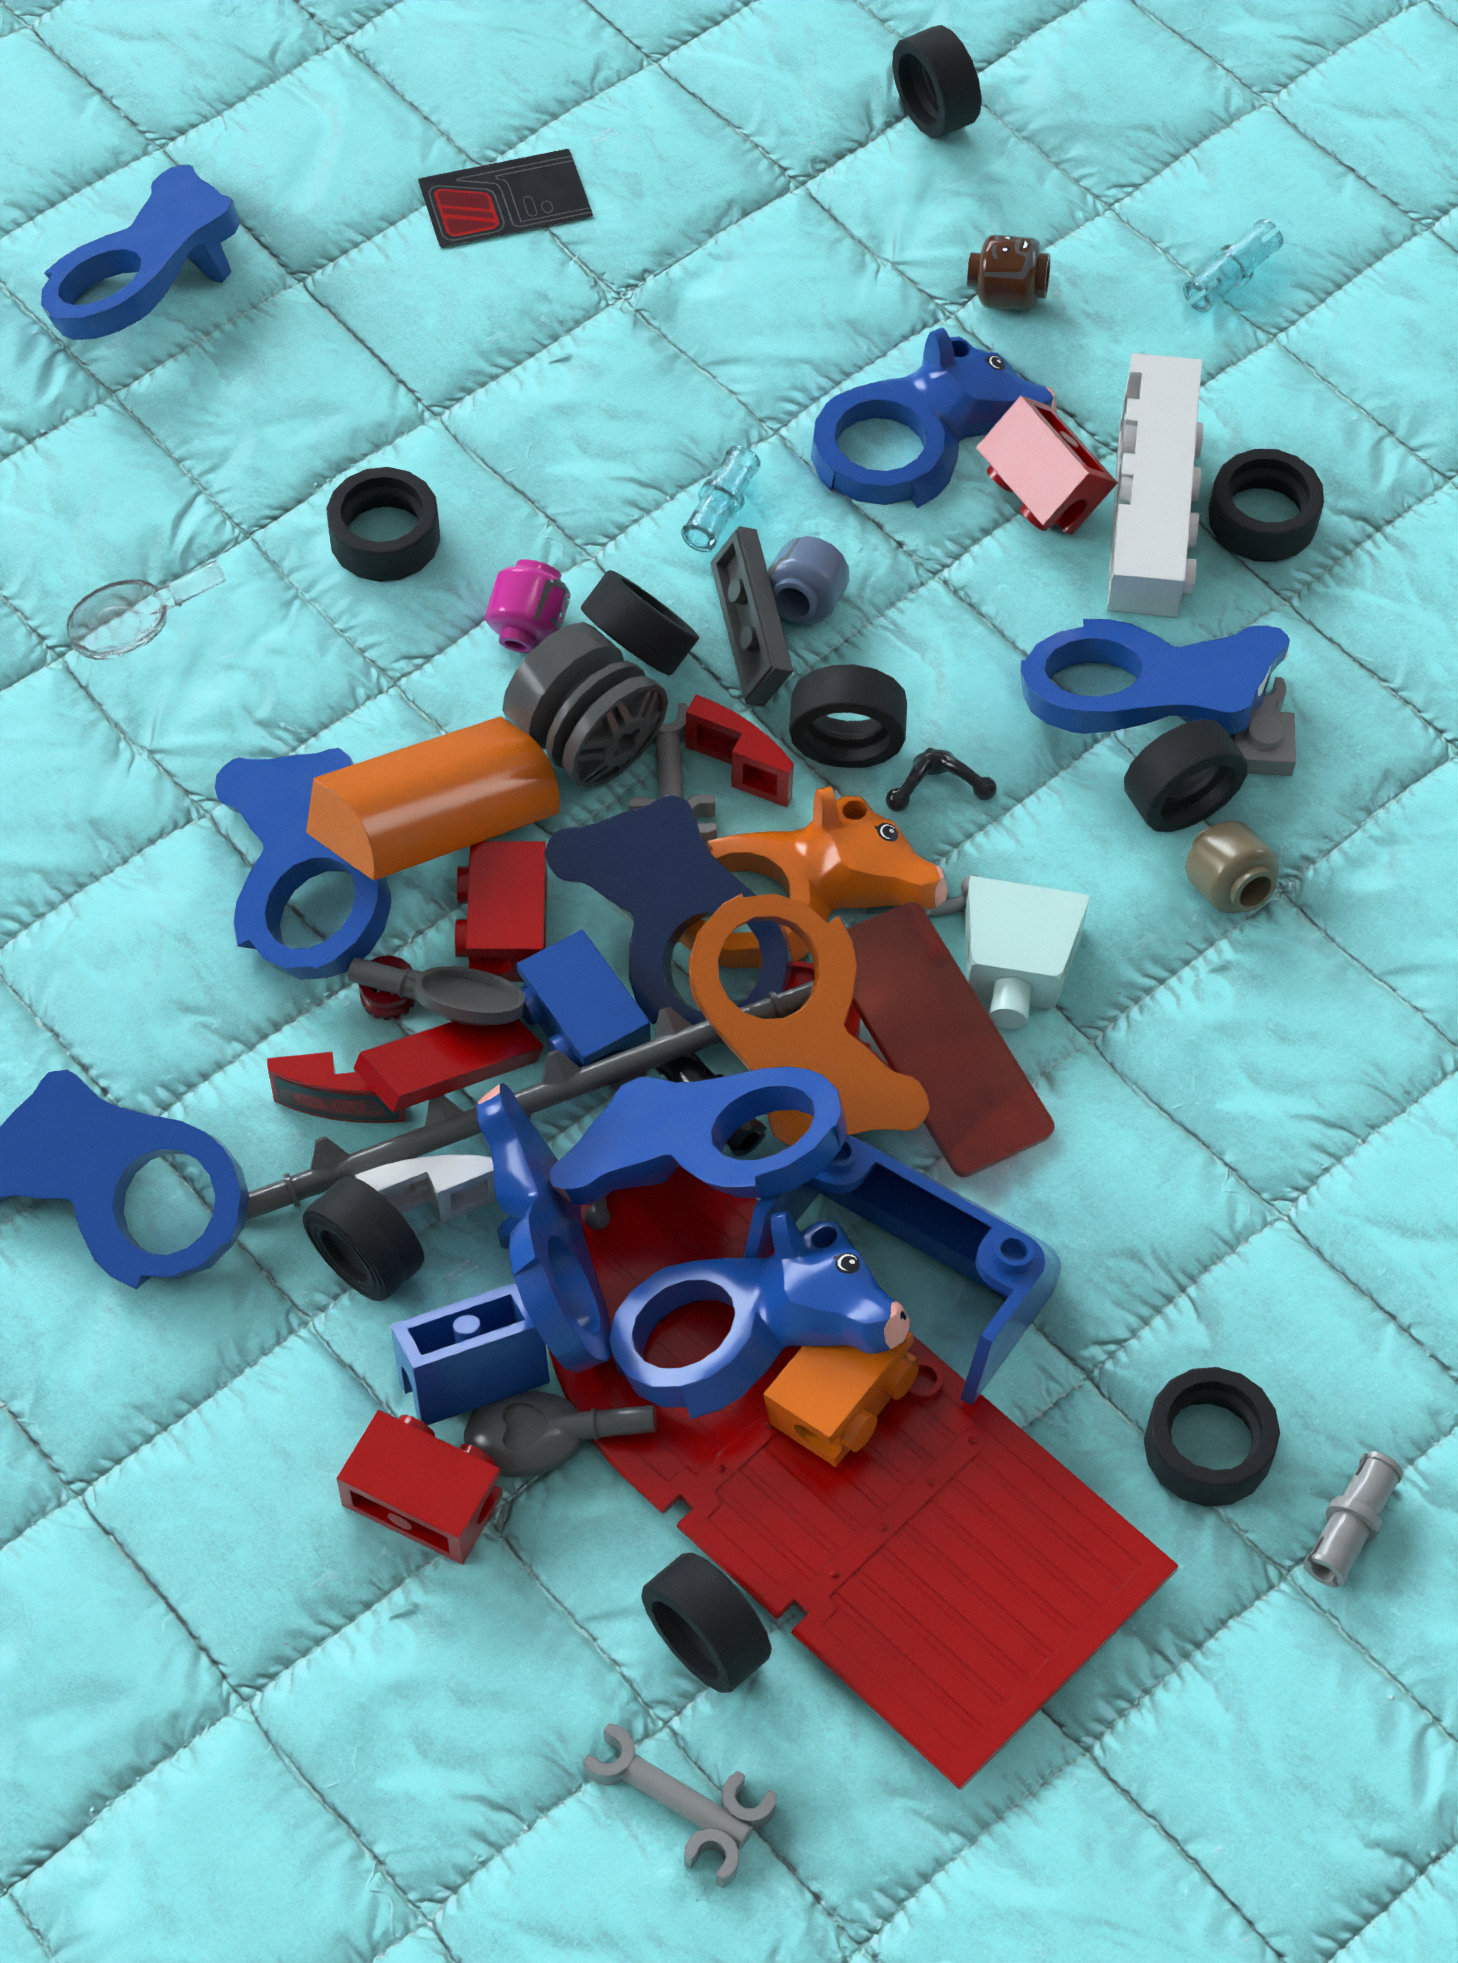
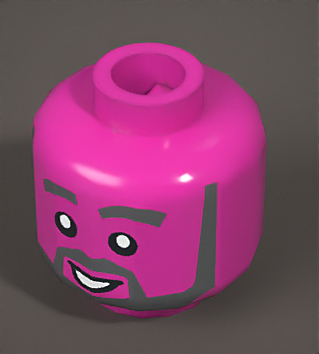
M523 559L517 561L516 566H509L499 571L486 609L485 620L488 626L500 635L498 641L502 646L515 652L530 653L534 646H538L550 634L561 629L571 593L566 584L561 581L562 575L557 569L536 560Z

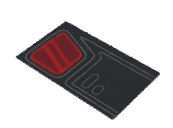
M569 149L418 179L440 247L593 216Z

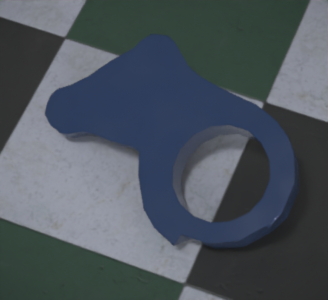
M672 794L663 796L647 806L620 813L595 824L577 828H562L553 834L544 854L549 868L558 878L567 882L584 883L633 915L635 920L630 941L629 981L637 1004L651 1024L657 1023L659 1010L670 1006L690 1024L695 1025L707 1019L701 1011L686 1003L674 986L670 967L674 946L687 928L702 918L711 917L724 902L740 894L743 897L757 895L740 882L711 854L713 848L701 835L697 819L687 800ZM750 921L746 923L759 941L762 965L759 981L750 995L737 1004V1007L741 1008L765 999L771 991L778 994L788 990L793 962L789 937L783 925L773 921Z

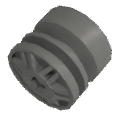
M581 622L566 625L550 634L528 654L515 671L505 691L502 710L507 721L530 735L542 749H546L549 760L555 766L563 768L566 776L576 785L588 789L604 785L619 776L642 755L655 738L665 719L668 698L665 689L655 680L646 677L644 671L638 665L624 661L621 650L595 627Z

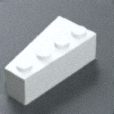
M1132 353L1118 436L1116 481L1118 484L1115 486L1107 611L1178 618L1182 594L1193 595L1197 560L1187 559V549L1196 547L1199 526V513L1190 511L1191 502H1198L1201 484V467H1194L1195 457L1200 458L1204 423L1197 422L1202 359Z

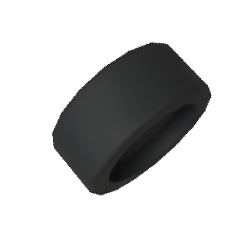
M938 25L898 41L893 50L892 60L895 85L905 110L919 130L931 138H937L974 123L981 112L982 95L980 82L973 60L956 34L945 26Z
M1253 449L1236 454L1221 466L1214 480L1208 507L1209 526L1222 545L1241 557L1253 561L1277 562L1296 556L1311 544L1317 531L1324 505L1323 484L1311 466L1298 456L1278 449ZM1252 488L1270 489L1287 496L1296 504L1300 513L1296 517L1282 522H1263L1248 517L1239 510L1232 501V497L1239 492Z
M380 467L365 469L351 475L332 492L326 507L331 551L343 568L360 578L382 582L401 580L422 570L434 558L440 543L436 496L424 480L406 470ZM394 507L406 510L418 518V525L409 534L392 541L375 542L366 540L349 531V524L360 514L373 508Z
M609 570L604 574L581 605L583 613L610 638L649 666L668 676L676 671L699 640L697 633L673 611L641 587L613 570Z
M850 664L830 665L816 669L797 681L791 696L789 732L792 744L804 756L820 764L834 767L866 768L884 763L898 754L906 740V693L893 677L874 668ZM854 713L870 717V719L845 721L830 718L826 715Z
M1201 719L1182 724L1162 734L1147 745L1131 762L1124 776V791L1149 827L1157 832H1174L1209 818L1225 806L1240 790L1248 775V762L1223 726L1214 720Z
M1219 1367L1190 1369L1169 1380L1155 1397L1144 1436L1147 1463L1160 1484L1181 1500L1206 1507L1230 1505L1253 1494L1268 1475L1275 1457L1280 1429L1275 1407L1263 1389L1241 1373ZM1212 1404L1228 1409L1244 1421L1251 1433L1252 1445L1249 1455L1240 1465L1232 1469L1212 1470L1195 1465L1179 1453L1172 1441L1171 1428L1173 1420L1179 1412L1191 1405Z
M692 1552L681 1554L643 1586L641 1598L646 1613L656 1631L673 1654L705 1685L720 1693L732 1692L769 1659L772 1650L768 1633L757 1613L739 1589L708 1560Z

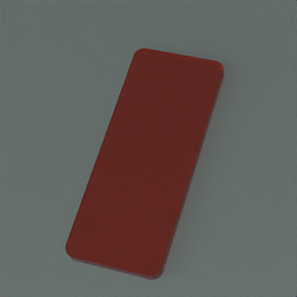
M907 902L847 928L846 930L853 941L857 962L851 1003L891 1070L914 1077L920 1082L927 1093L930 1110L923 1123L952 1171L957 1176L966 1178L1046 1141L1055 1128L1053 1119L923 908L915 902Z

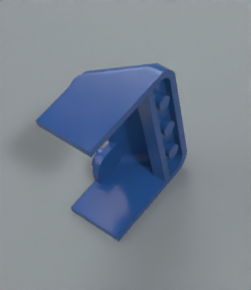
M847 1135L841 1150L822 1173L795 1190L768 1198H761L754 1207L743 1258H766L775 1250L771 1231L770 1215L772 1213L787 1210L796 1223L816 1197L822 1194L1005 1298L1006 1301L979 1337L960 1399L972 1406L1053 1294L1061 1271L1059 1256L1043 1240L874 1145Z

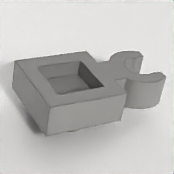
M1275 677L1271 695L1264 696L1261 707L1252 713L1247 730L1231 734L1232 740L1248 762V774L1293 775L1296 764L1295 713L1280 712L1286 694V683L1281 677Z

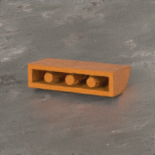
M499 716L314 777L306 833L374 881L559 814V788L553 767L540 745L526 732Z

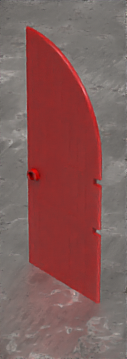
M680 1166L665 1183L614 1190L606 1195L607 1209L610 1212L611 1221L603 1230H593L586 1224L585 1214L592 1204L580 1205L585 1240L606 1302L611 1327L616 1311L630 1292L655 1272L668 1266L697 1260L743 1258L754 1207L758 1200L756 1198H737L717 1191ZM699 1300L677 1307L662 1318L648 1336L644 1350L645 1362L659 1368H682L703 1360L718 1349L730 1333L735 1316L734 1307L717 1300ZM915 1336L914 1343L907 1351L917 1357L919 1369L914 1383L901 1399H890L878 1414L876 1428L868 1442L857 1452L849 1450L837 1467H834L772 1426L769 1421L763 1394L802 1346L784 1348L766 1373L741 1398L719 1411L694 1419H690L687 1407H661L637 1396L625 1376L620 1377L613 1354L607 1362L575 1373L565 1369L548 1348L552 1365L564 1396L578 1412L591 1411L593 1407L597 1410L655 1405L657 1432L602 1437L598 1441L593 1438L590 1440L622 1477L662 1514L666 1513L680 1499L692 1509L678 1522L677 1528L771 1616L777 1620L793 1604L798 1607L806 1616L792 1629L791 1634L959 1790H962L1178 1570L1179 1565L982 1394L979 1395L972 1406L961 1400L966 1380Z

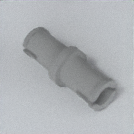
M1370 1451L1369 1454L1364 1453L1343 1495L1336 1496L1331 1500L1325 1514L1328 1522L1303 1564L1307 1573L1318 1582L1330 1587L1344 1586L1348 1573L1365 1542H1371L1376 1539L1382 1527L1380 1514L1394 1488L1403 1477L1402 1468L1389 1456L1375 1451Z

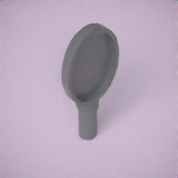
M355 957L349 967L348 980L350 982L397 994L401 999L404 997L415 999L428 1010L455 1023L470 1026H496L511 1023L523 1015L525 995L522 990L514 983L489 972L456 966L435 967L422 972L410 970L409 968L402 970L359 957Z
M525 1391L479 1407L467 1422L464 1430V1443L475 1446L487 1453L495 1461L496 1467L500 1468L501 1476L521 1478L537 1476L555 1470L570 1461L580 1450L584 1439L593 1438L598 1441L602 1437L657 1432V1413L655 1405L597 1410L593 1407L591 1411L578 1412L570 1401L559 1395L540 1391Z

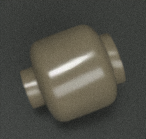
M1226 821L1202 830L1195 837L1192 847L1187 854L1185 870L1189 881L1212 906L1222 913L1235 914L1256 910L1269 900L1276 888L1279 863L1274 851L1246 824L1238 821Z

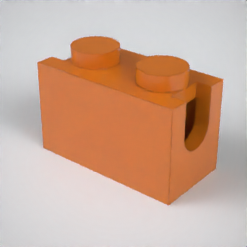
M908 1332L904 1342L891 1350L877 1354H868L853 1346L846 1345L802 1346L763 1394L770 1424L834 1467H837L849 1450L857 1452L868 1442L876 1428L878 1414L890 1399H901L914 1383L919 1369L917 1357L907 1352L914 1343L913 1334Z

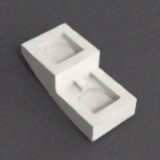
M451 1154L425 1156L386 1164L355 1175V1178L369 1184L383 1195L400 1214L431 1202L441 1223L497 1201L494 1188L492 1157Z

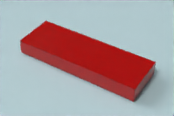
M519 1019L496 1026H470L449 1022L359 1053L353 1069L392 1112H396L536 1063L544 1045Z

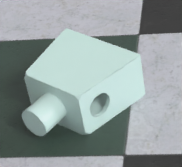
M970 876L964 916L967 993L973 997L992 1000L989 1019L994 1025L1005 1029H1019L1027 1024L1030 1006L1050 1009L1057 1005L1082 937L1089 894Z

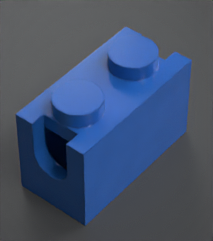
M583 929L517 963V972L524 981V986L520 987L525 995L522 1017L530 1026L539 1024L549 1038L547 1039L549 1052L559 1050L581 1068L651 1041L650 1021Z
M516 1283L390 1325L399 1383L405 1394L413 1392L417 1418L426 1425L550 1383L546 1344L538 1334L523 1305Z

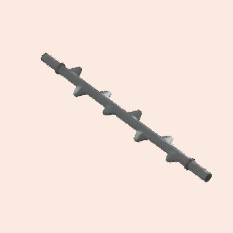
M814 980L778 994L771 991L768 993L767 998L743 1006L740 1009L747 1014L761 1019L787 1017L797 1012L808 999ZM669 1006L659 1010L653 1041L581 1068L562 1052L554 1050L547 1053L542 1082L513 1094L529 1120H531V1114L604 1086L610 1085L617 1091L622 1084L638 1077H646L647 1070L713 1045L722 1043L730 1051L732 1050L725 1044L707 1020L692 1025ZM444 1095L430 1099L425 1126L352 1154L345 1152L326 1136L315 1140L309 1170L290 1176L289 1173L283 1174L284 1179L248 1192L249 1200L245 1222L291 1204L298 1207L301 1205L299 1201L327 1191L336 1181L343 1177H355L356 1174L379 1166L417 1158L418 1156L482 1133L478 1123L477 1107L462 1111Z

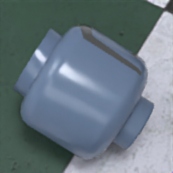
M810 536L792 539L781 548L768 569L779 615L792 623L802 625L820 623L831 615L850 580L849 566L843 554L833 544L821 538Z

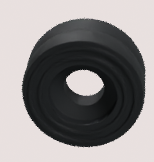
M346 1176L339 1179L327 1189L324 1195L308 1206L303 1214L302 1220L306 1233L325 1262L348 1285L369 1299L383 1301L390 1297L424 1263L422 1246L404 1217L383 1195L358 1178Z

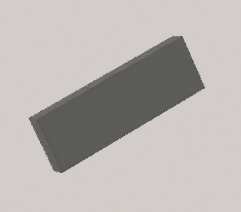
M739 526L710 564L743 697L746 704L764 707L792 674L793 667L757 529Z

